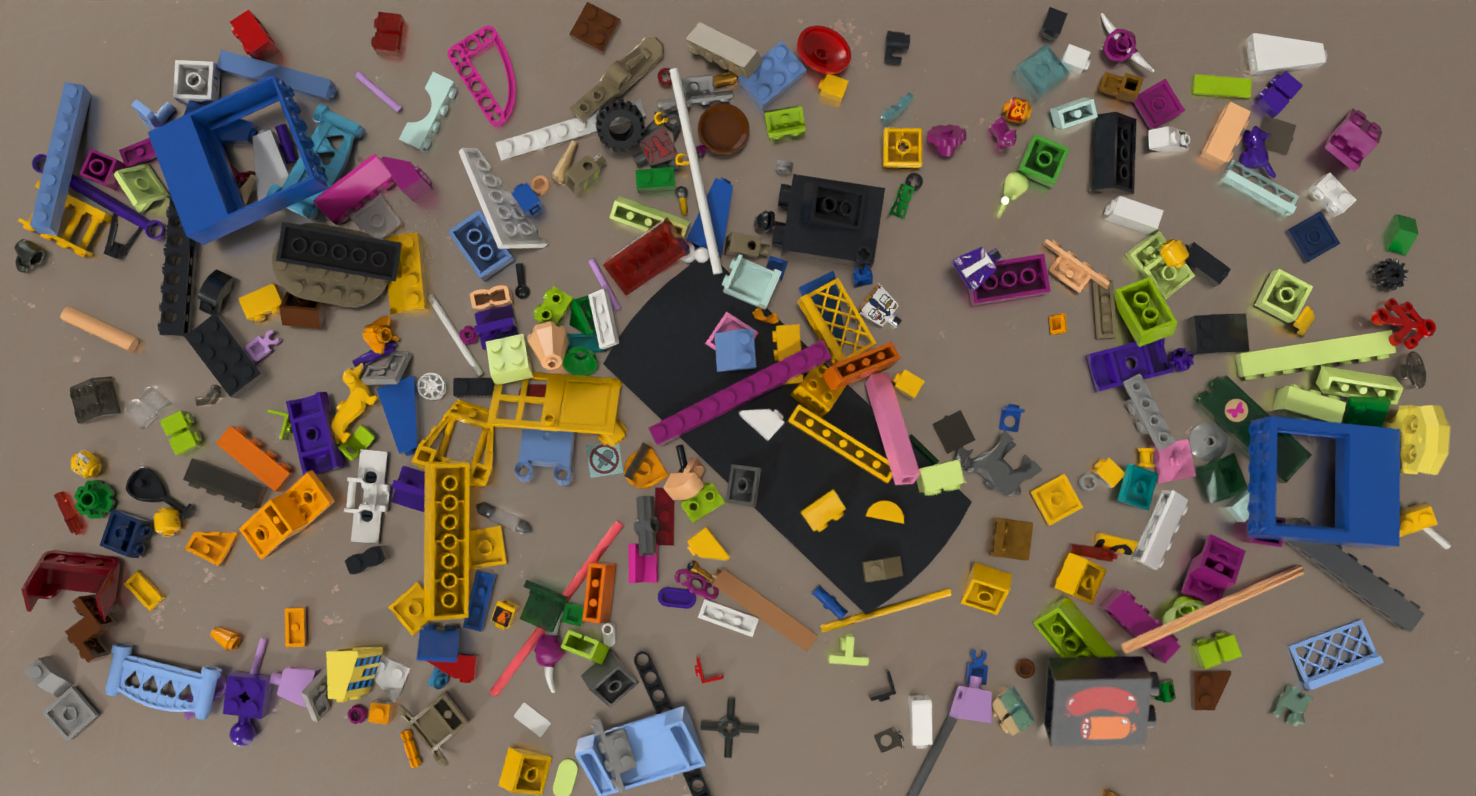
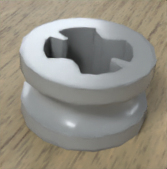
M777 160L776 164H778V167L775 168V171L784 174L792 173L790 169L793 167L792 162Z
M1084 474L1080 477L1079 486L1082 490L1092 491L1097 487L1098 480L1094 475ZM1090 477V482L1093 484L1087 488L1085 487L1084 479H1089Z

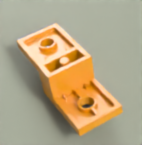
M311 470L287 492L270 499L239 530L262 560L287 538L303 531L335 501L314 471ZM309 493L312 496V500H310L308 497Z

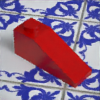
M459 653L457 662L427 661L454 679H460L459 682L471 683V680L477 678L479 655Z

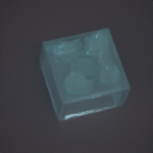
M1047 44L1016 66L1013 71L1035 102L1062 83L1070 74Z

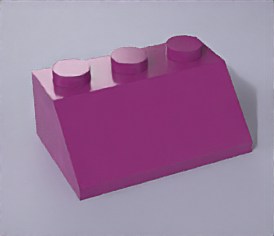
M385 156L381 158L401 191L412 201L417 200L432 190L429 185L432 181L419 165L415 167L409 161Z

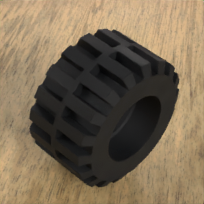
M619 99V102L611 100L612 103H605V108H600L599 115L596 116L598 137H600L602 143H605L607 148L612 147L613 151L620 149L621 152H625V148L631 150L633 149L632 145L635 144L637 146L639 144L638 140L643 139L645 123L636 105L633 106L632 102L627 101L626 103L624 99ZM615 118H628L631 121L630 128L622 134L613 133L609 129V125Z

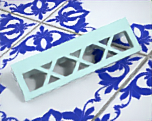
M1233 159L1220 179L1286 217L1293 214L1297 208L1294 205L1299 198L1298 195ZM1233 166L1240 169L1241 176L1231 171ZM1251 176L1256 178L1258 185L1247 180V178ZM1265 186H1270V187H1272L1273 190H1274L1275 195H1274L1273 193H1271V192L1265 190L1263 187H1265ZM1287 195L1292 198V201L1289 203L1280 198V196Z

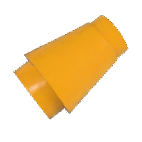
M215 627L210 633V637L227 651L236 650L241 642V638L237 633Z

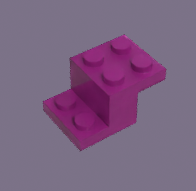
M1352 108L1347 113L1345 120L1329 135L1324 148L1355 172L1360 167L1362 160L1379 144L1382 135L1381 127L1377 123H1371L1367 120L1366 115L1362 111H1356Z
M1212 534L1208 535L1202 553L1193 558L1190 563L1181 593L1205 605L1222 599L1224 591L1235 585L1246 551Z

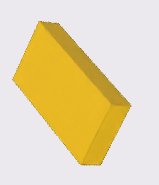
M137 570L123 583L149 611L156 608L166 598L140 570Z

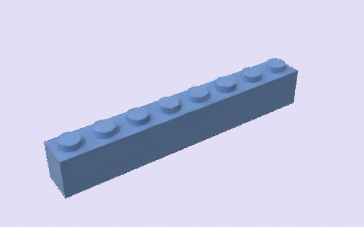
M64 83L30 226L37 233L58 236L91 93L81 84Z

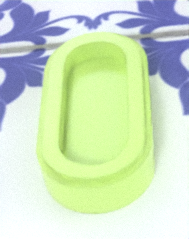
M572 759L563 760L558 767L553 785V792L556 796H569L573 790L578 765Z

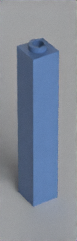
M224 50L220 52L216 68L222 73L254 82L275 75L278 79H282L287 86L290 85L294 93L330 102L331 98L335 96L336 87L330 79Z

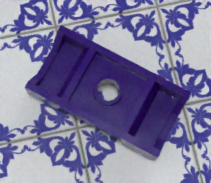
M1165 338L1141 347L1136 342L1086 355L1096 392L1122 386L1125 380L1137 374H1141L1145 380L1174 372L1173 367L1168 362L1164 348ZM1128 358H1133L1136 362L1133 369L1126 365Z
M317 392L309 397L286 401L303 476L311 470L315 474L344 467L342 453L336 448L328 414V411H331L327 392ZM312 429L316 431L315 439H312L310 436Z

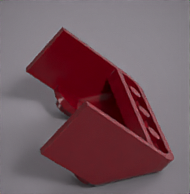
M57 550L45 552L21 588L27 612L32 611L38 599H52L60 590L96 593L95 600L100 619L104 620L116 599L120 571L119 560L116 557Z

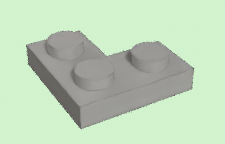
M409 351L392 352L385 365L368 366L361 380L364 385L398 384L412 356Z
M327 666L301 692L312 720L317 722L331 709L325 696L328 692Z

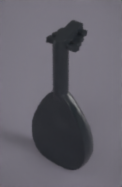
M140 466L128 478L126 491L132 498L143 502L164 501L182 513L180 519L187 518L192 504L189 503L185 507L170 497L162 477L153 468Z

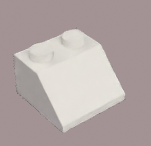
M770 409L744 410L739 413V416L767 441L784 424L782 421L784 417L777 410L773 412Z

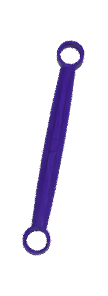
M38 154L33 158L32 167L36 172L43 174V171L39 169V163L47 155ZM72 174L70 188L144 229L149 238L160 241L166 237V225L157 220L150 221L129 206ZM155 224H160L162 227L161 234L153 237L151 234L152 227Z

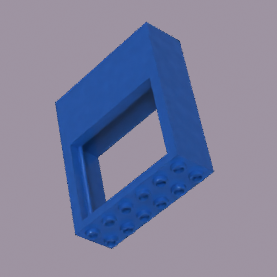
M271 75L148 132L186 237L205 245L328 189L326 183L328 178L325 172L321 171V160L313 150V147H315L314 142L307 135L306 130H308V127L299 114L301 109L294 102V91L282 79ZM280 101L309 178L245 206L217 129Z
M1274 416L1251 421L1249 426L1250 445L1248 448L1250 454V463L1248 465V472L1250 473L1248 484L1249 503L1247 505L1249 512V522L1247 524L1248 537L1366 548L1400 546V429ZM1277 432L1336 438L1335 528L1276 523Z

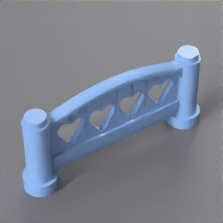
M113 643L111 649L113 656L105 688L107 695L118 696L120 692L128 698L151 708L172 712L193 711L196 714L195 718L207 719L210 715L217 679L221 677L222 669L214 666H202L201 673L133 656L131 655L133 646L124 643ZM135 671L140 682L139 688H136L134 685L128 686L126 683L127 679ZM153 675L158 687L156 693L152 690L147 691L144 688L145 683ZM171 680L176 692L174 698L169 694L165 696L162 693V689ZM188 685H190L194 697L193 702L180 698V693Z

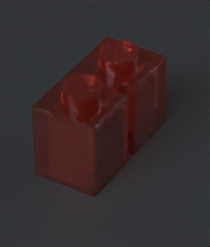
M378 12V17L374 19V29H377L371 40V46L377 54L400 57L405 22L401 14Z

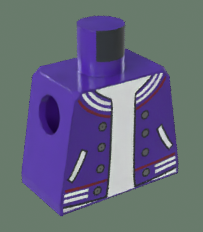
M980 247L955 258L951 263L972 293L997 270L994 262L1001 258V254L996 248L986 253L984 248Z

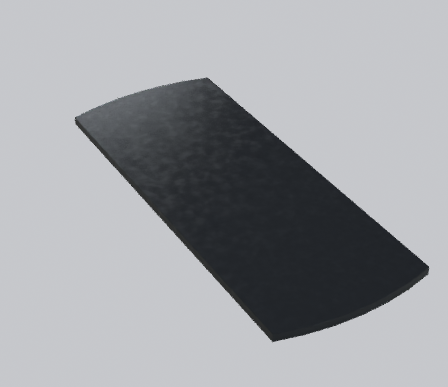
M710 257L706 262L696 261L689 265L657 291L631 319L618 338L619 344L612 347L603 363L662 421L778 362H774V350H777V342H773L772 331H776V326L784 324L780 320L772 325L755 319L752 313L759 307L724 293L725 286H722V282L726 275L730 276V273L721 265L723 273L713 275ZM767 308L766 310L762 309L765 317L773 314ZM726 312L759 332L754 340L756 369L717 372L716 351L705 343ZM801 341V350L808 346ZM808 372L803 374V380L808 374ZM799 384L781 385L680 436L727 483H729L731 464L761 468L756 507L754 508L865 614L891 599L910 584L932 562L958 528L972 503L959 489L944 491L942 488L941 493L925 495L924 492H919L917 481L913 484L895 485L892 476L889 483H885L790 424L788 420L798 404L804 407L790 396ZM846 385L831 410L822 419L887 459L872 407L849 385ZM770 409L772 412L777 410L784 417L782 419L784 424L767 441L740 417L739 413L744 410ZM912 446L919 469L933 465ZM834 490L846 508L843 511L844 515L836 521L834 519L828 521L827 524L829 526L822 531H813L800 512L829 491ZM890 501L901 509L904 515V524L865 515L874 503ZM900 556L903 576L871 582L864 581L863 561Z

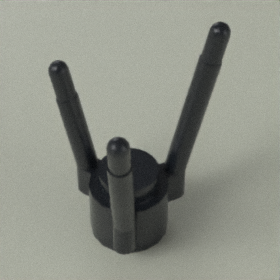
M113 213L108 240L103 254L119 259L120 255L125 256L127 249L139 235L142 228L139 227L125 246L121 248L122 244L115 241L118 223H116L117 215Z

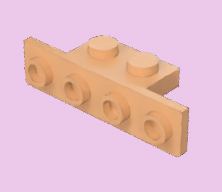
M1045 240L1044 246L1059 256L1048 270L1050 274L1079 294L1090 279L1108 289L1110 282L1106 275L1101 272L1099 274L1094 272L1090 264L1085 261L1083 263L1078 261L1074 253L1071 251L1065 252L1055 240Z

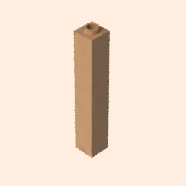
M724 567L721 571L717 569L712 576L714 580L712 585L806 652H808L818 638L816 633Z

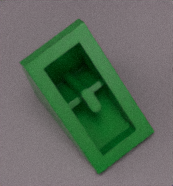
M1399 214L1395 215L1386 251L1403 256L1407 255L1419 234L1416 219Z

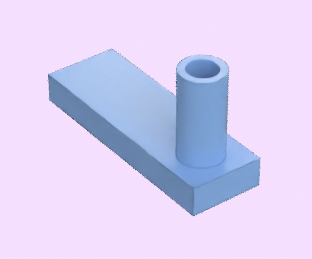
M137 99L131 104L145 125L151 130L162 126L176 110L173 105L166 101L154 115L152 110Z

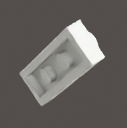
M603 288L589 294L599 348L606 349L619 344L608 290Z
M704 599L698 616L700 619L751 637L754 635L759 620L757 617Z

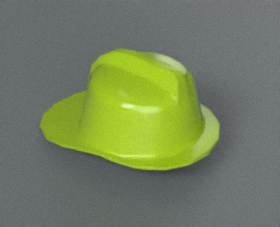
M1189 596L1176 599L1173 607L1165 612L1161 623L1163 625L1205 607V605Z

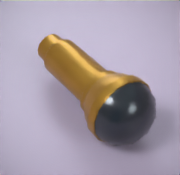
M693 560L688 563L687 570L703 576L707 581H713L712 574L701 568L697 561Z

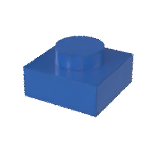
M770 256L766 268L772 271L774 269L781 271L779 280H782L788 261Z

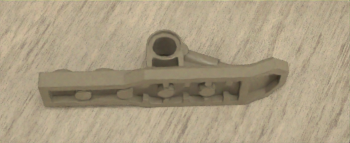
M645 37L620 61H615L611 64L606 73L602 75L599 83L571 106L570 111L582 123H585L605 103L620 97L655 67L663 58L664 44L657 37Z

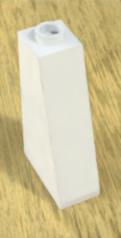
M1258 33L1251 34L1247 38L1252 76L1317 68L1323 65L1327 59V51L1324 49L1323 43Z
M268 129L261 130L257 133L258 135L253 136L258 201L266 197L269 188L273 184L282 187L291 173L288 164H286L283 151L279 147L276 133Z

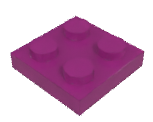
M1166 78L1138 94L1137 99L1133 101L1150 130L1160 127L1185 111Z

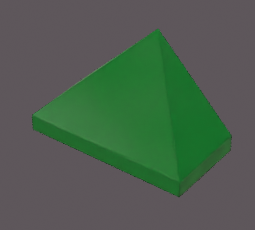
M587 295L572 301L569 325L587 335L596 333L589 296Z

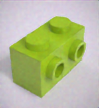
M553 286L552 289L548 288L543 296L545 300L542 305H538L535 308L533 319L541 324L552 321L556 323V326H559L572 306L574 298Z
M706 482L695 496L683 500L680 504L691 522L694 523L724 504L725 501L713 483L709 485Z

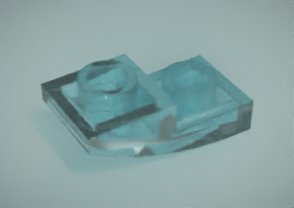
M908 92L906 97L902 96L896 106L892 105L890 109L886 108L881 116V119H883L881 125L885 127L898 119L910 106L915 96Z

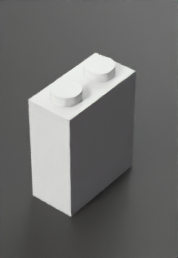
M1118 196L1111 203L1107 204L1104 214H1106L1105 221L1149 235L1158 229L1163 210Z

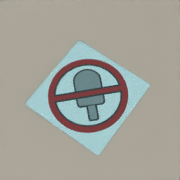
M602 443L586 445L590 478L623 473L619 443L614 447L608 444L604 446Z

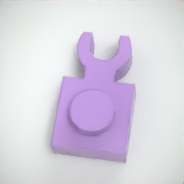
M269 330L265 334L264 339L258 335L244 346L255 362H259L272 352L269 346L280 343V338L271 340V335L275 333L274 330Z

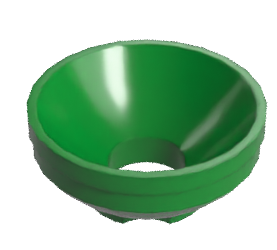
M576 346L566 351L562 365L567 372L573 375L585 376L596 370L597 357L588 348ZM577 352H580V353H585L586 355L583 356V357H580V356H577L576 353H577Z

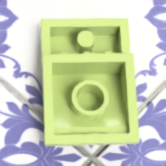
M1153 231L1125 253V255L1144 279L1151 276L1162 297L1166 300L1195 277L1187 264L1179 268H1175V266L1168 267L1160 255V250L1162 248L1161 245L1167 240L1160 231Z

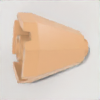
M552 321L535 325L533 332L527 336L533 355L543 368L549 370L559 368L569 346V338L565 327L562 325L558 327Z

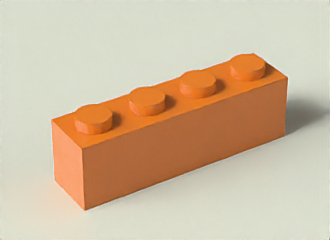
M891 341L831 365L822 376L832 392L869 377L871 374L891 368L901 357Z
M230 425L216 444L272 490L281 492L295 475L291 471L292 467L284 461L281 463L277 460V455L269 449L266 451L261 447L262 443L254 437L251 439L247 435L248 431L240 425Z

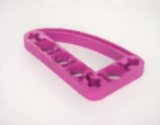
M486 25L450 47L448 58L490 124L494 127H500L510 119L514 111L517 96L516 79L510 57L494 27ZM487 31H489V33H492V34H491V35H492V38H491V39H489L488 37H485V36H486L485 33H486ZM478 36H480L483 40V44H481V41L479 40ZM472 40L478 42V46L474 50L468 48V43ZM494 43L502 58L508 81V98L503 111L470 61L471 57ZM455 51L460 53L459 56L463 62L459 63L457 58L454 57ZM470 66L472 72L469 75H463V67ZM474 82L482 84L479 91L472 90ZM486 97L492 100L491 105L488 107L482 106V100ZM494 109L498 116L501 115L499 122L493 120L494 116L490 112Z

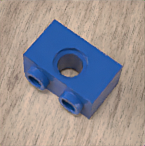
M521 183L513 189L514 192L511 194L529 218H532L545 208L528 183Z

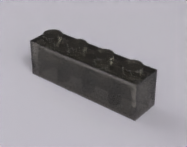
M197 458L191 459L183 478L193 488L207 489L206 493L214 496L220 494L224 496V500L235 503V501L242 503L241 507L248 510L260 508L268 490L266 485Z

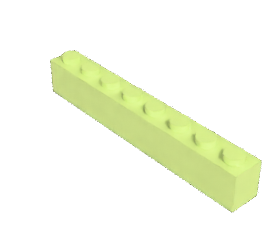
M1389 330L1234 355L1238 378L1245 377V380L1257 379L1259 374H1264V377L1276 376L1278 371H1283V374L1295 373V369L1301 368L1302 371L1314 370L1313 366L1333 367L1332 363L1337 362L1342 366L1352 364L1351 360L1356 359L1361 363L1371 361L1370 357L1376 356L1377 360L1390 358L1389 354L1396 353L1395 346L1389 342V336L1393 332Z

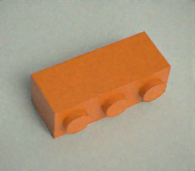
M605 562L588 563L582 621L599 624L610 622L616 564Z

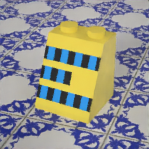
M350 647L326 651L328 699H336V702H348V698L349 700L361 699V695L369 694L382 656L383 647Z

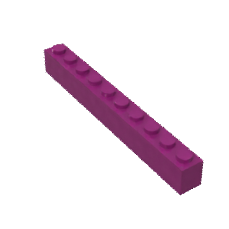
M821 340L649 427V430L656 445L662 446L832 360L833 357L825 341Z

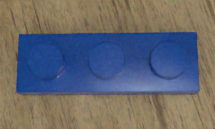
M476 571L469 599L468 618L464 619L463 628L479 632L483 631L496 579L495 574Z

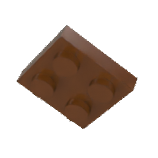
M587 2L569 35L587 46L604 53L621 19Z

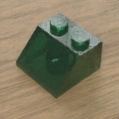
M1234 453L1197 467L1198 476L1204 484L1206 496L1211 504L1232 498L1248 489Z

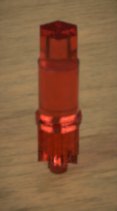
M64 491L56 493L54 497L72 534L75 533L76 536L80 535V530L83 527L69 499H67Z
M1071 543L1070 553L1110 562H1113V559L1117 560L1118 554L1114 553L1115 550Z

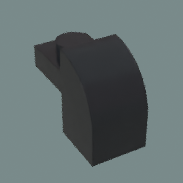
M217 269L213 271L200 288L197 297L200 299L199 310L210 315L214 313L220 314L222 300L231 292L233 277Z

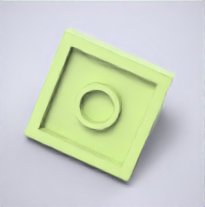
M148 163L117 170L114 174L122 190L138 213L145 212L153 201L165 199L168 195Z
M844 633V638H840V649L843 653L827 652L829 663L868 666L869 658L866 654L853 653L854 636L852 634Z

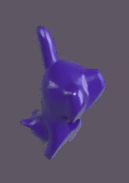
M1254 126L1251 132L1250 130H1245L1243 140L1247 145V150L1240 155L1241 164L1245 167H1264L1269 176L1276 178V174L1268 162L1269 155L1265 147V140L1271 134L1262 131L1258 126Z

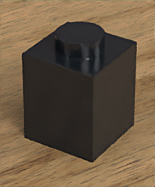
M1049 7L1039 34H1042L1046 39L1056 40L1061 33L1068 13Z

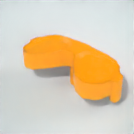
M757 308L752 313L755 319L773 325L779 321L776 313L765 317L760 308Z

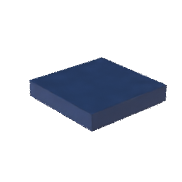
M1321 211L1286 230L1305 263L1341 244Z

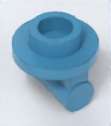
M434 667L428 685L435 689H442L447 684L449 676L437 667Z

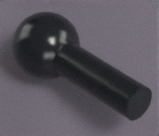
M517 263L518 286L515 289V295L519 299H526L530 295V289L525 284L523 263Z
M683 444L676 446L681 467L678 473H683L688 464Z

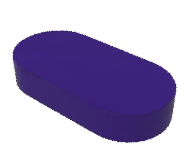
M664 587L658 593V601L666 607L688 609L694 606L696 595L688 589Z

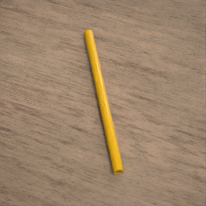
M950 588L878 608L868 614L861 613L820 625L822 633L952 596Z

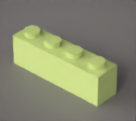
M618 196L615 200L609 217L644 231L649 230L665 218L663 223L649 233L680 244L683 243L691 222L622 196Z
M1325 366L1321 367L1316 384L1324 394L1343 397L1389 398L1391 404L1397 405L1404 389L1395 377Z

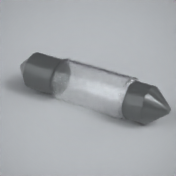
M486 502L476 504L478 514L488 518L490 521L520 534L532 532L529 523L520 517Z

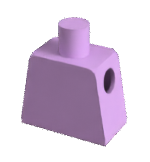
M286 667L282 674L275 672L271 674L270 684L279 686L278 696L302 707H307L301 692L319 674L320 669Z
M971 676L969 687L958 686L949 716L987 723L992 722V693L989 690L981 689L982 677Z

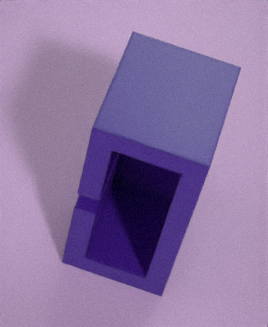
M1287 71L1281 75L1277 73L1270 81L1272 85L1268 89L1265 87L1259 93L1258 97L1260 99L1255 103L1272 118L1277 116L1290 102L1289 99H1292L1303 87Z

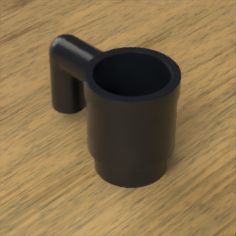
M887 31L884 57L886 63L901 65L902 57L892 56L893 50H909V34Z

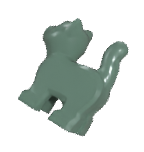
M1288 684L1285 692L1279 698L1273 715L1279 717L1285 707L1292 711L1286 720V724L1293 726L1304 725V712L1309 701L1313 700V697L1302 693L1298 698L1297 694L1302 690Z

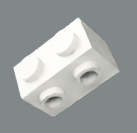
M1331 173L1322 176L1308 189L1334 217L1344 213L1356 201L1352 194Z

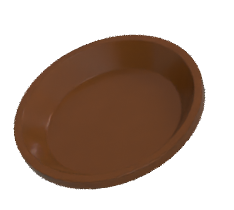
M719 103L710 106L702 113L698 122V135L701 142L710 151L718 154H731L738 151L744 146L749 136L750 128L747 117L739 108L731 104Z

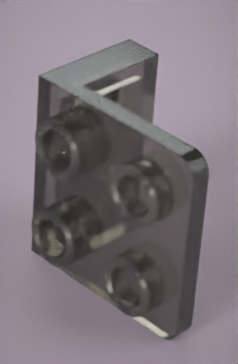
M112 376L91 378L70 387V398L72 399L74 414L79 424L98 417L121 413Z

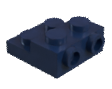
M112 509L99 546L126 557L139 558L145 550L143 545L145 538L151 533V521Z

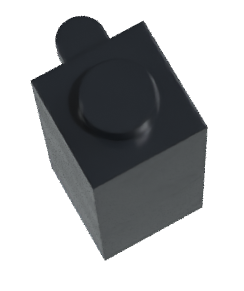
M1195 242L1189 245L1185 244L1189 252V257L1185 260L1188 267L1214 287L1220 285L1231 269Z

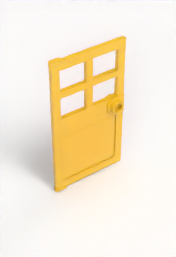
M532 372L533 378L523 379L520 396L502 394L503 384L494 386L487 426L614 435L619 394L622 387V382L618 378ZM529 379L548 381L545 397L526 396ZM500 401L519 402L515 420L497 418ZM525 403L544 404L540 422L522 420Z

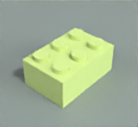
M1295 384L1277 389L1271 411L1298 419L1341 423L1346 402L1340 401V397L1333 395L1325 397L1321 395L1322 392L1310 390L1308 392L1302 390V386Z
M959 460L920 468V476L916 479L919 492H924L925 495L941 493L942 488L944 491L961 488L960 484L965 483Z

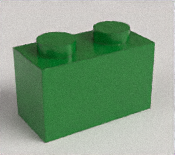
M674 167L635 170L638 193L676 190Z

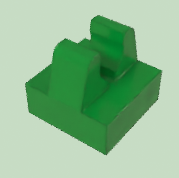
M566 603L562 622L581 627L584 607Z
M1173 679L1159 682L1161 695L1155 696V700L1163 701V703L1175 700L1176 694Z

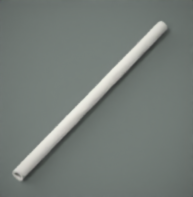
M673 68L669 71L713 275L721 274L723 271L679 68Z

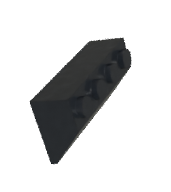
M1119 112L1097 114L1094 141L1095 159L1093 162L1094 190L1102 193L1134 194L1137 119Z

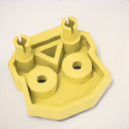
M1399 406L1396 415L1389 422H1383L1382 427L1400 429V474L1417 475L1418 472L1438 475L1448 456L1450 426L1442 406Z

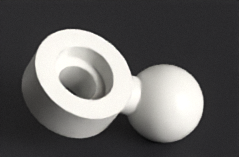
M690 242L683 244L678 252V256L688 250L687 254L680 258L686 263H691L695 259L703 263L709 259V252L706 248H697Z

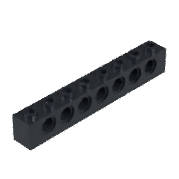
M168 189L170 201L169 207L166 210L168 226L165 227L167 240L163 248L165 263L162 265L164 280L160 287L162 301L159 304L161 319L158 322L159 335L185 338L184 336L189 333L196 241L186 237L183 226L178 227L180 218ZM182 237L181 245L177 246V239ZM180 256L181 262L176 265L175 259ZM179 275V282L174 284V277ZM178 294V300L173 303V295ZM176 313L177 318L172 322L171 315Z

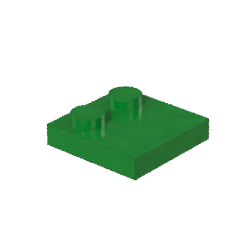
M1350 396L1341 423L1382 427L1391 402L1389 398Z

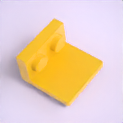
M823 364L809 371L804 380L790 394V396L820 418L831 410L846 387L844 386L831 392L822 376L828 369Z

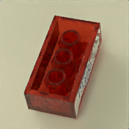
M666 217L609 257L603 266L627 296L686 255L690 247L669 218Z

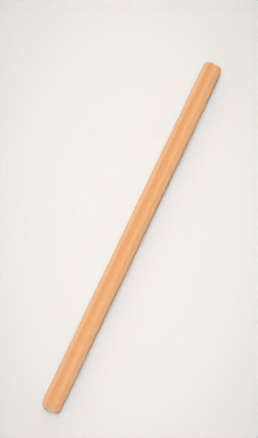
M1296 565L1121 644L1123 652L1130 653L1304 574V570L1301 565Z

